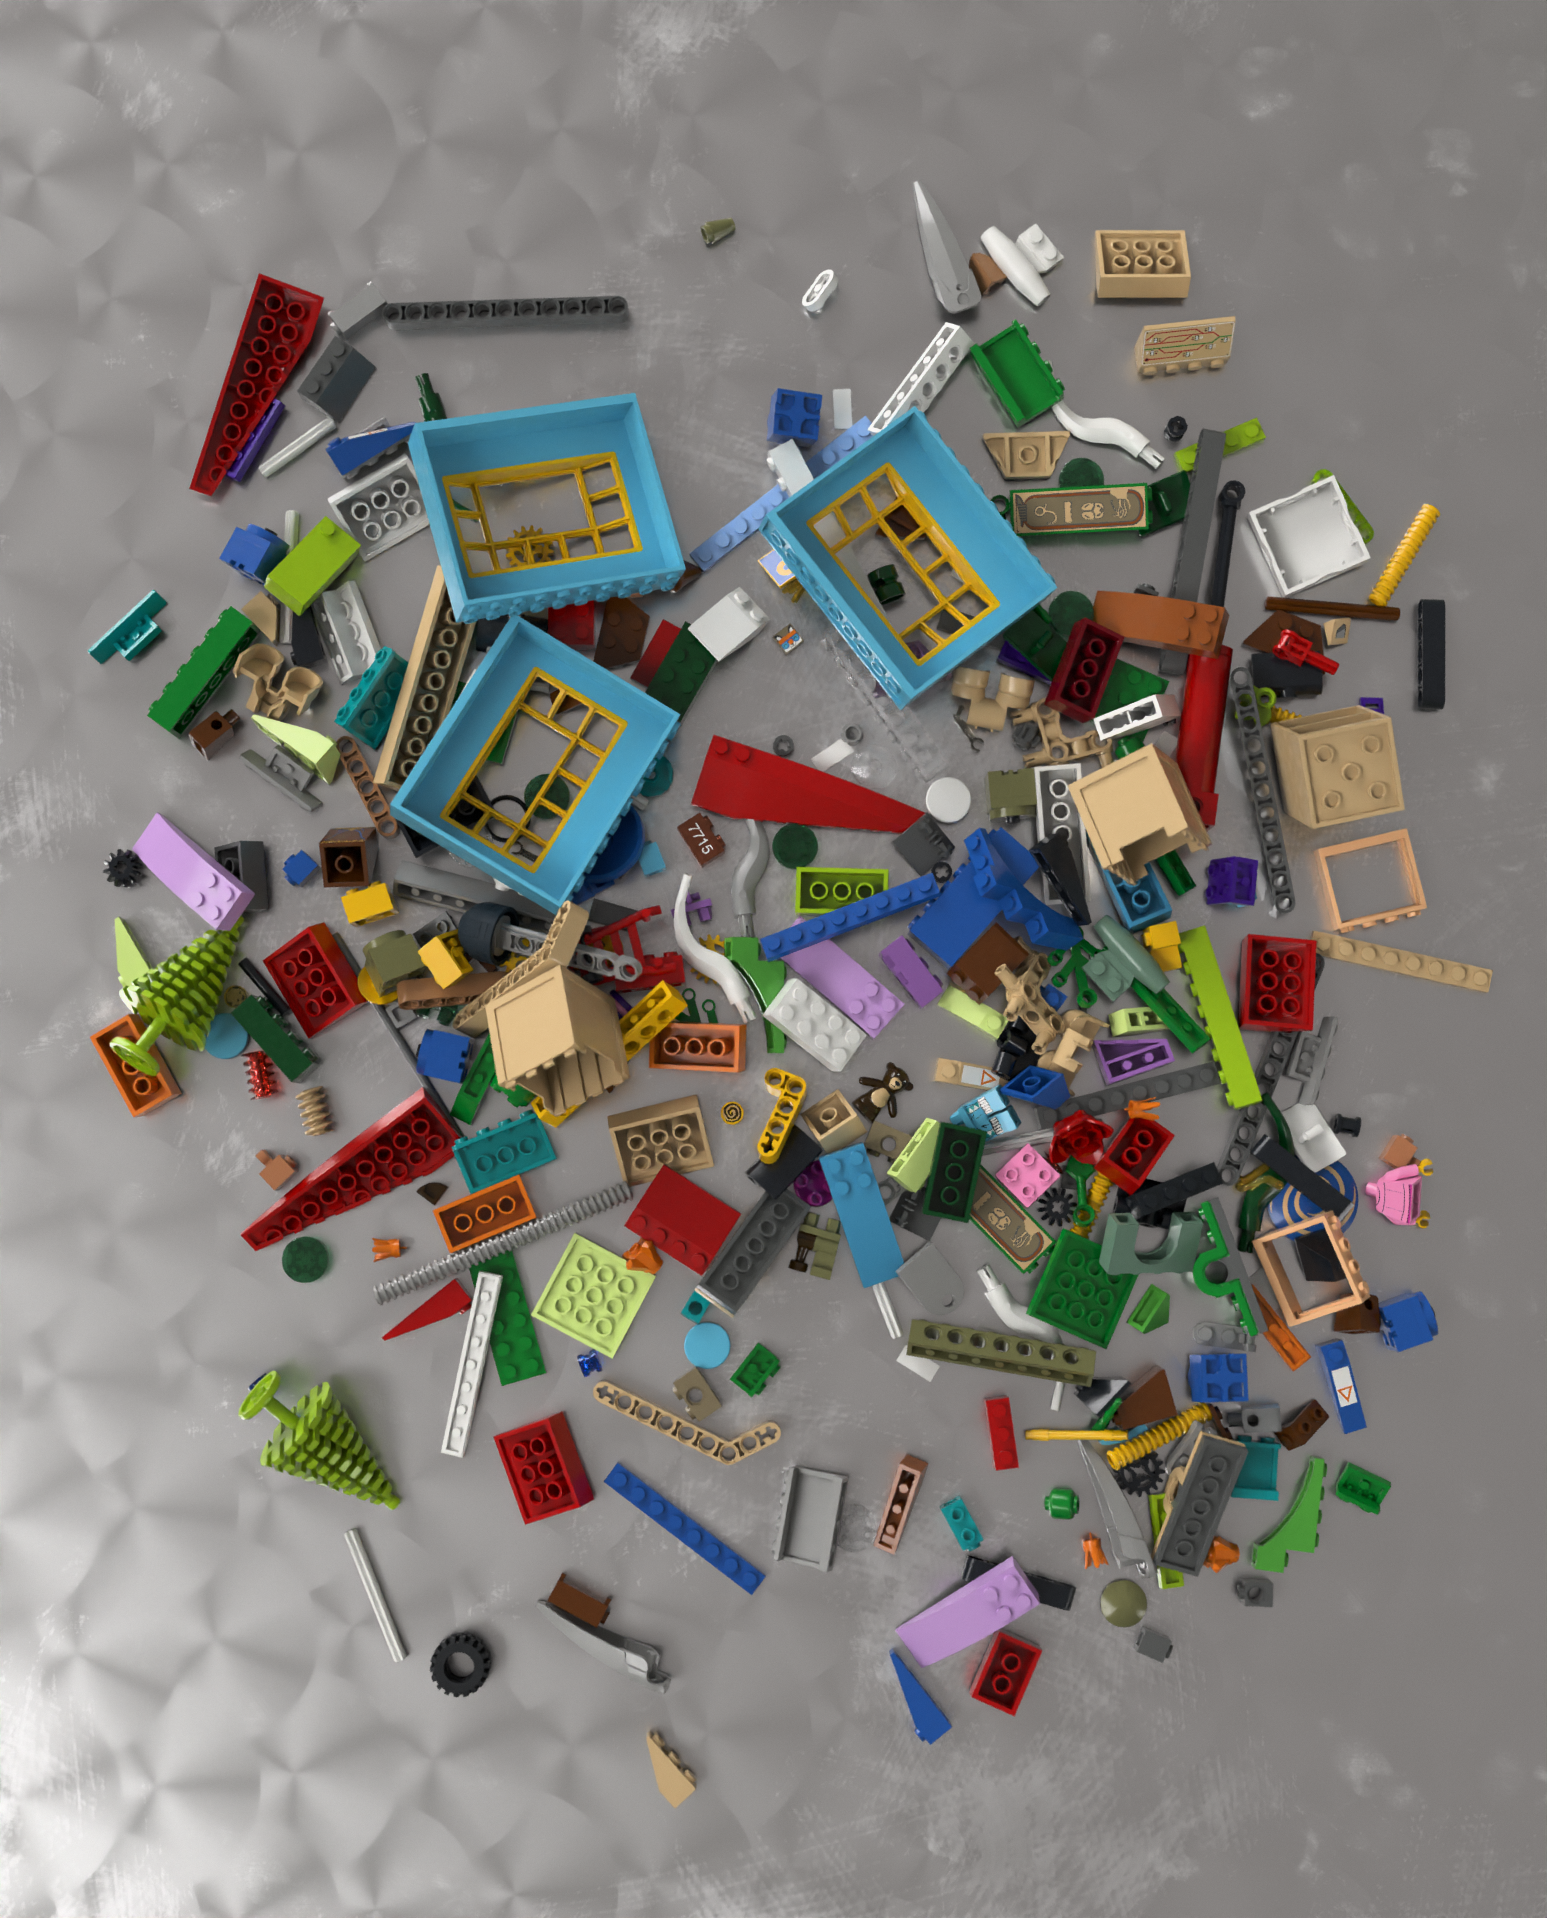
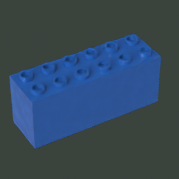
M1002 827L998 831L992 829L988 834L992 844L1013 875L1024 885L1039 868V865L1031 853ZM970 856L968 857L970 861L966 866L962 863L953 874L955 878L951 883L948 880L940 888L941 896L937 900H930L923 908L924 915L922 917L917 915L908 925L910 930L907 935L947 970L955 964L1002 910L998 900L980 896L973 879L977 872Z

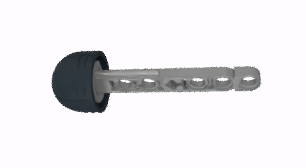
M483 902L474 905L463 914L458 925V938L464 951L475 960L496 966L505 963L512 952L532 956L542 948V943L545 942L548 935L519 927L518 914L513 907L493 902ZM522 937L529 940L530 947H526L522 943ZM579 943L568 964L571 967L609 977L616 975V979L629 982L639 977L643 970L641 963L635 958L625 955L619 956L613 952ZM584 953L592 957V964L585 961ZM605 959L612 961L614 969H610L605 965ZM626 965H631L634 968V975L627 972Z

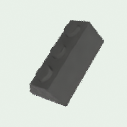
M335 336L297 392L301 399L339 423L377 368L355 348Z
M237 841L214 847L215 860L255 893L243 913L268 910L269 897L267 895V873L265 872L263 841Z

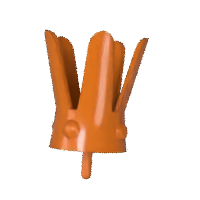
M1156 1097L1142 1101L1130 1100L1128 1108H1124V1110H1128L1130 1118H1144L1153 1121L1160 1119L1156 1114L1143 1112L1160 1106L1159 1102H1146Z
M372 1238L375 1241L374 1245L378 1246L372 1248L374 1253H378L375 1255L373 1262L390 1257H401V1249H407V1247H401L400 1239L382 1240Z
M1089 1532L1090 1539L1083 1540L1085 1569L1092 1565V1559L1096 1568H1099L1100 1564L1104 1563L1109 1565L1101 1548V1538H1092V1534Z

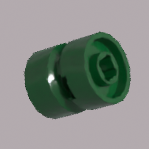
M894 564L880 567L867 575L871 587L876 588L875 594L881 605L892 603L906 595L902 583L897 582L899 575Z

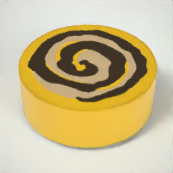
M728 1102L721 1109V1117L727 1124H737L743 1118V1108L737 1102Z

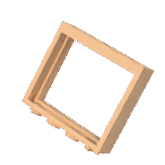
M1407 828L1314 851L1333 931L1340 929L1341 933L1354 931V926L1361 924L1363 928L1377 925L1376 921L1385 919V923L1399 920L1398 916L1407 914L1408 918L1421 915L1420 910L1427 908ZM1397 841L1413 905L1341 922L1325 858Z
M1333 1210L1260 1235L1252 1241L1289 1327L1361 1304L1370 1297L1368 1284L1362 1279L1359 1263L1352 1256L1350 1243L1344 1237L1340 1220ZM1323 1222L1354 1295L1302 1311L1272 1240Z

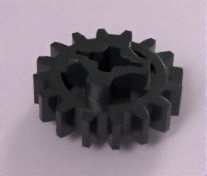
M1153 1452L1151 1455L1150 1453H1145L1144 1457L1139 1456V1459L1134 1460L1131 1464L1127 1463L1125 1467L1120 1466V1470L1113 1469L1115 1473H1119V1476L1115 1478L1116 1481L1123 1482L1120 1485L1121 1489L1124 1490L1128 1487V1494L1132 1495L1136 1491L1138 1497H1141L1142 1491H1145L1147 1495H1151L1150 1488L1158 1490L1156 1482L1163 1483V1479L1159 1477V1474L1165 1473L1164 1469L1159 1468L1163 1461L1156 1460L1158 1453ZM1149 1459L1154 1466V1472L1150 1471L1148 1467ZM1140 1466H1141V1468H1142L1148 1475H1146V1474H1144V1473H1143V1474L1139 1473V1474L1137 1475V1473L1134 1472V1470H1133L1132 1468H1130V1467L1140 1468ZM1124 1469L1129 1472V1483L1125 1478ZM1150 1480L1147 1484L1140 1486L1141 1482Z

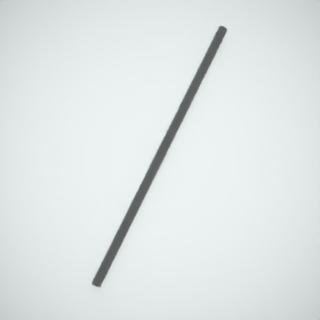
M338 932L332 935L358 978L361 968ZM371 1003L422 1086L437 1102L461 1137H465L429 1078L416 1073L417 1059L400 1031L395 1027L384 1005Z

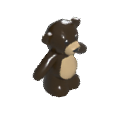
M892 1062L887 1063V1071L884 1074L883 1080L870 1077L859 1078L860 1084L871 1086L873 1089L855 1099L852 1104L871 1124L886 1104H888L890 1117L895 1118L897 1116L895 1094L903 1090L911 1091L914 1087L910 1083L907 1073L903 1069L896 1067Z

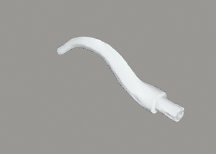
M1047 360L1053 369L1052 360ZM1063 400L1052 406L1061 424L1079 439L1093 443L1119 445L1136 459L1141 456L1156 470L1166 459L1149 446L1151 441L1119 419L1083 418L1071 411Z
M684 873L674 910V929L679 949L683 957L693 968L721 985L730 1005L735 1003L744 1024L757 1018V1015L747 998L751 994L738 970L724 955L700 945L690 931L686 918L685 903L693 875Z
M990 1264L977 1270V1273H979L988 1289L985 1295L997 1315L1010 1329L1032 1336L1043 1342L1063 1344L1056 1327L1026 1314L1028 1307L1021 1305L1014 1299L1005 1282L999 1283ZM1056 1381L1050 1408L1052 1410H1060L1065 1387L1064 1382Z

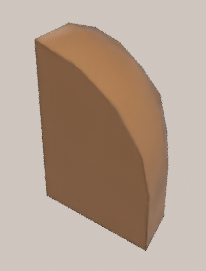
M982 253L972 254L969 260V269H972L982 296L990 292L989 288L993 284L999 283L1000 285L1007 277L988 255Z

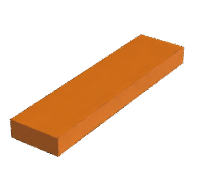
M1251 1284L1268 1331L1262 1334L1294 1372L1308 1361L1311 1356L1256 1287Z

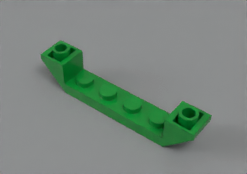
M490 1032L463 1082L450 1112L451 1116L471 1125L481 1106L480 1102L496 1072Z

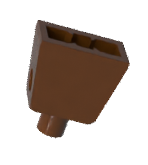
M232 709L224 716L215 711L188 733L192 745L209 761L233 738L234 731L232 726L240 720V717Z
M1352 1291V1293L1341 1294L1339 1299L1354 1295ZM1369 1294L1370 1297L1363 1303L1337 1311L1334 1332L1352 1335L1380 1333L1378 1297Z

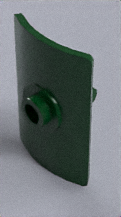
M1185 470L1148 485L1152 489V501H1148V510H1152L1153 521L1152 524H1149V529L1137 530L1139 536L1143 537L1185 518L1190 490V481Z
M1032 610L1009 627L1002 636L1046 678L1053 681L1067 642Z

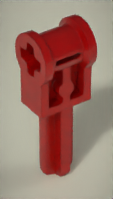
M1282 630L1278 644L1272 648V652L1276 657L1288 660L1300 667L1303 661L1331 675H1334L1339 668L1338 662L1311 650L1310 648L1313 643L1291 630Z

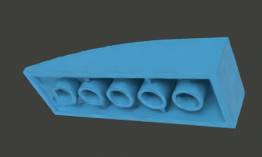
M1086 830L1088 848L1124 927L1131 934H1134L1149 926L1170 919L1172 908L1150 862L1144 864L1148 875L1138 879L1135 886L1128 884L1115 873L1113 874L1110 870L1102 868Z
M863 1142L820 1156L819 1160L863 1287L867 1288L899 1277L895 1271L904 1264Z

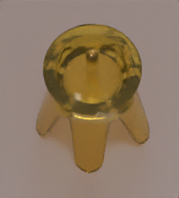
M797 578L788 583L782 590L783 594L787 592L792 594L796 591L791 599L792 603H797L805 591V588Z

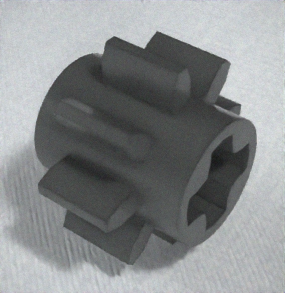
M1024 723L1023 727L1018 725L1012 734L1016 738L1013 743L1025 751H1029L1030 747L1035 749L1041 740L1037 736L1040 731L1028 723Z

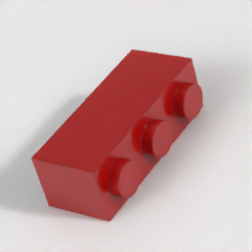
M1002 1395L984 1398L993 1468L996 1471L1019 1468L1009 1397Z

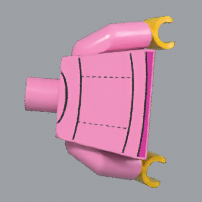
M1423 1159L1419 1166L1413 1164L1388 1171L1377 1183L1369 1182L1367 1184L1366 1195L1376 1197V1210L1383 1213L1393 1224L1415 1225V1223H1418L1420 1228H1427L1429 1226L1428 1221L1422 1219H1430V1214L1425 1210L1420 1211L1422 1176H1419V1173L1422 1172L1425 1176L1432 1175V1168H1423L1433 1163L1430 1159Z

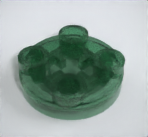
M1076 458L1064 465L1058 477L1059 487L1104 485V475L1099 465L1087 458Z
M1066 591L1057 595L1048 609V615L1052 619L1049 625L1060 635L1069 637L1074 623L1085 617L1093 621L1094 609L1092 603L1085 595L1076 591Z
M550 774L538 775L528 783L524 792V801L527 808L530 807ZM557 776L544 797L566 811L570 803V792L566 783ZM539 805L533 814L535 817L543 820H554L559 817V815L542 805Z
M789 824L780 828L773 839L772 850L775 859L780 865L791 870H797V867H807L813 862L817 854L818 842L814 832L808 827Z
M304 1236L292 1240L285 1247L282 1254V1266L285 1273L292 1280L300 1283H310L318 1280L325 1274L329 1265V1253L325 1244L314 1237Z

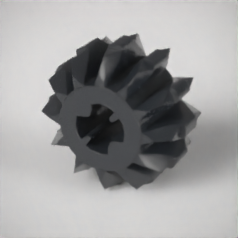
M118 849L117 856L113 853L109 854V857L112 859L111 862L108 860L104 861V864L109 866V868L104 869L103 873L110 874L107 877V881H114V886L120 887L122 884L125 888H129V880L136 884L135 876H143L141 872L137 871V869L143 867V864L137 863L139 857L138 855L132 856L131 850H127L124 853L123 850ZM123 864L127 866L123 871L124 873L119 871V869L123 868Z
M1054 1187L1051 1190L1052 1196L1047 1191L1043 1193L1047 1200L1038 1199L1039 1203L1045 1205L1044 1207L1037 1208V1211L1046 1212L1041 1217L1043 1221L1050 1217L1048 1225L1053 1226L1056 1219L1057 1225L1061 1227L1063 1225L1062 1218L1067 1223L1071 1222L1067 1214L1073 1215L1074 1211L1070 1210V1207L1077 1206V1203L1068 1202L1073 1198L1072 1194L1064 1197L1066 1189L1062 1188L1058 1195L1057 1189ZM1053 1202L1062 1203L1060 1206L1062 1211L1060 1213L1052 1211L1054 1208Z

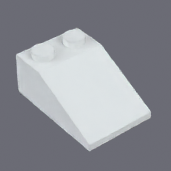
M739 586L690 625L688 630L720 662L756 637L770 621V618Z

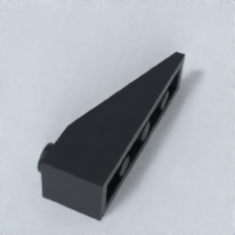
M311 605L301 616H298L293 611L291 641L293 652H290L294 666L298 665V667L308 669L328 663Z
M1060 833L1049 834L1029 851L1076 925H1089L1092 921L1073 854L1068 847V841Z

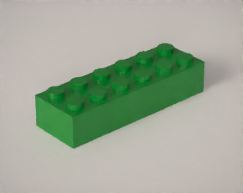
M232 606L220 614L219 622L214 628L211 627L206 632L203 643L193 649L190 654V660L187 664L180 666L176 673L177 677L173 682H169L164 687L161 698L158 701L155 700L148 709L149 713L147 716L178 739H180L235 667L239 654L248 649L261 633V630L251 620Z

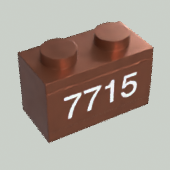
M698 813L677 826V830L703 868L725 854L723 847L726 844L719 834L715 836L711 828L714 826L708 816L703 817L701 813Z

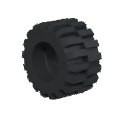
M458 1633L456 1636L452 1634L446 1640H443L434 1651L430 1661L432 1662L430 1672L433 1673L431 1678L433 1682L436 1681L438 1683L436 1687L439 1690L441 1688L445 1690L444 1694L449 1695L453 1693V1697H459L463 1694V1697H466L471 1692L474 1694L478 1691L479 1687H482L491 1668L490 1652L487 1653V1645L480 1643L481 1639L479 1637L475 1639L472 1637L473 1634L470 1633L467 1635ZM457 1652L467 1654L474 1663L472 1674L466 1677L454 1675L448 1667L447 1661L449 1656Z

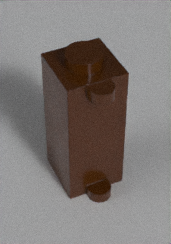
M562 1573L548 1602L596 1628L599 1623L604 1625L610 1614L607 1608L612 1599L607 1597L605 1603L565 1582L566 1574Z

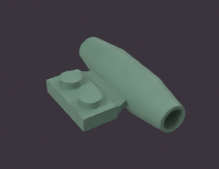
M1105 915L1094 925L1095 930L1109 950L1096 954L1082 967V970L1112 1002L1130 988L1134 978L1155 994H1158L1170 983L1155 958L1126 928L1113 918Z

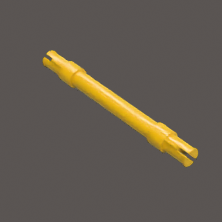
M1026 1430L1025 1439L1040 1441L1128 1440V1430Z

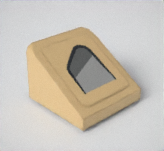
M1350 618L1333 619L1324 623L1328 645L1346 644L1348 642Z

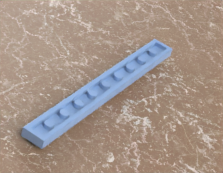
M866 415L806 462L814 479L873 437L867 430L872 423ZM776 485L690 553V557L702 569V572L705 573L757 532L765 515L789 498L787 492H782L779 485Z

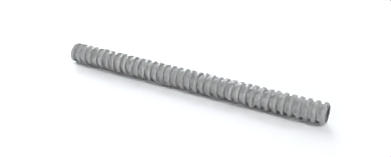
M623 1181L622 1185L616 1184L615 1188L611 1186L609 1187L610 1190L606 1191L604 1189L602 1190L603 1193L599 1194L597 1192L596 1196L590 1195L588 1199L582 1198L583 1201H576L574 1205L570 1203L567 1208L563 1206L560 1211L556 1209L555 1213L549 1212L548 1216L544 1214L541 1219L537 1217L535 1218L536 1221L532 1222L530 1220L529 1224L523 1223L521 1227L515 1226L514 1230L508 1229L509 1232L507 1233L503 1231L502 1235L496 1234L495 1238L489 1237L488 1241L482 1240L481 1244L475 1243L474 1247L470 1245L466 1250L463 1248L459 1253L457 1251L454 1252L455 1255L451 1256V1254H448L447 1258L441 1257L440 1261L434 1260L433 1264L429 1262L426 1267L422 1265L419 1270L415 1268L414 1272L408 1271L407 1275L401 1274L400 1278L393 1277L392 1281L386 1280L387 1283L383 1284L382 1282L378 1287L374 1285L372 1291L378 1304L383 1305L384 1301L388 1303L390 1299L393 1298L395 1300L399 1295L402 1297L406 1292L410 1294L411 1290L417 1291L418 1287L424 1288L425 1284L429 1286L432 1281L436 1283L439 1278L443 1280L445 1279L444 1276L450 1277L451 1273L457 1274L458 1270L465 1271L466 1267L472 1268L471 1265L475 1264L476 1266L480 1261L484 1263L485 1259L491 1260L494 1255L498 1257L499 1253L505 1254L506 1250L510 1252L513 1247L517 1249L519 1248L518 1245H526L525 1242L529 1241L531 1243L533 1239L539 1240L540 1236L546 1237L545 1234H553L552 1231L554 1230L558 1232L561 1227L565 1229L568 1224L572 1226V1223L575 1221L579 1223L580 1219L584 1221L587 1216L591 1218L593 1217L592 1214H600L599 1211L603 1210L605 1212L607 1208L612 1209L614 1205L619 1206L621 1202L624 1204L628 1199L632 1201L633 1195L626 1181Z

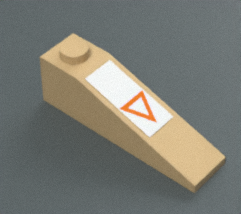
M943 1058L937 1059L933 1080L934 1082L986 1091L999 1084L1003 1087L1009 1082L991 1072L992 1067Z

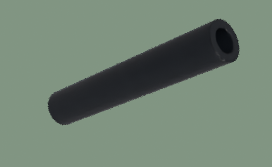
M246 957L238 963L240 968L280 1015L285 1016L291 1008L251 961Z

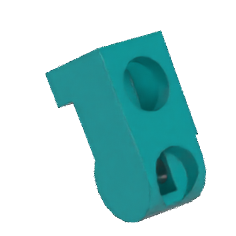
M694 1291L680 1314L699 1324L710 1302Z

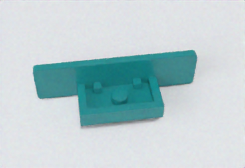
M152 590L89 648L88 653L100 664L104 663L116 650L130 661L162 631L151 618L167 602L155 590Z

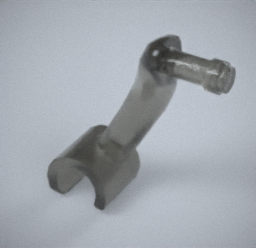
M960 705L957 713L953 714V718L970 740V749L974 753H978L980 750L976 749L973 743L979 742L984 744V741L981 738H976L966 722L960 717L964 710V706Z
M519 841L513 844L520 845L521 847L519 852H511L513 855H522L533 862L538 858L537 855L525 850Z

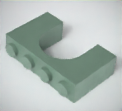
M1173 1212L1169 1232L1162 1245L1151 1252L1138 1253L1135 1252V1243L1139 1223L1131 1213H1109L1099 1263L1106 1273L1110 1275L1127 1273L1134 1275L1141 1273L1161 1274L1165 1272L1181 1274L1183 1272H1193L1203 1222L1195 1212Z

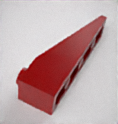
M455 1278L381 1338L386 1341L451 1317L458 1312L462 1315L472 1307L470 1302L473 1301V1297L459 1279Z

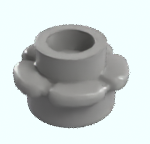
M847 724L843 727V733H841L843 742L854 746L862 741L863 732H861V727L858 724Z

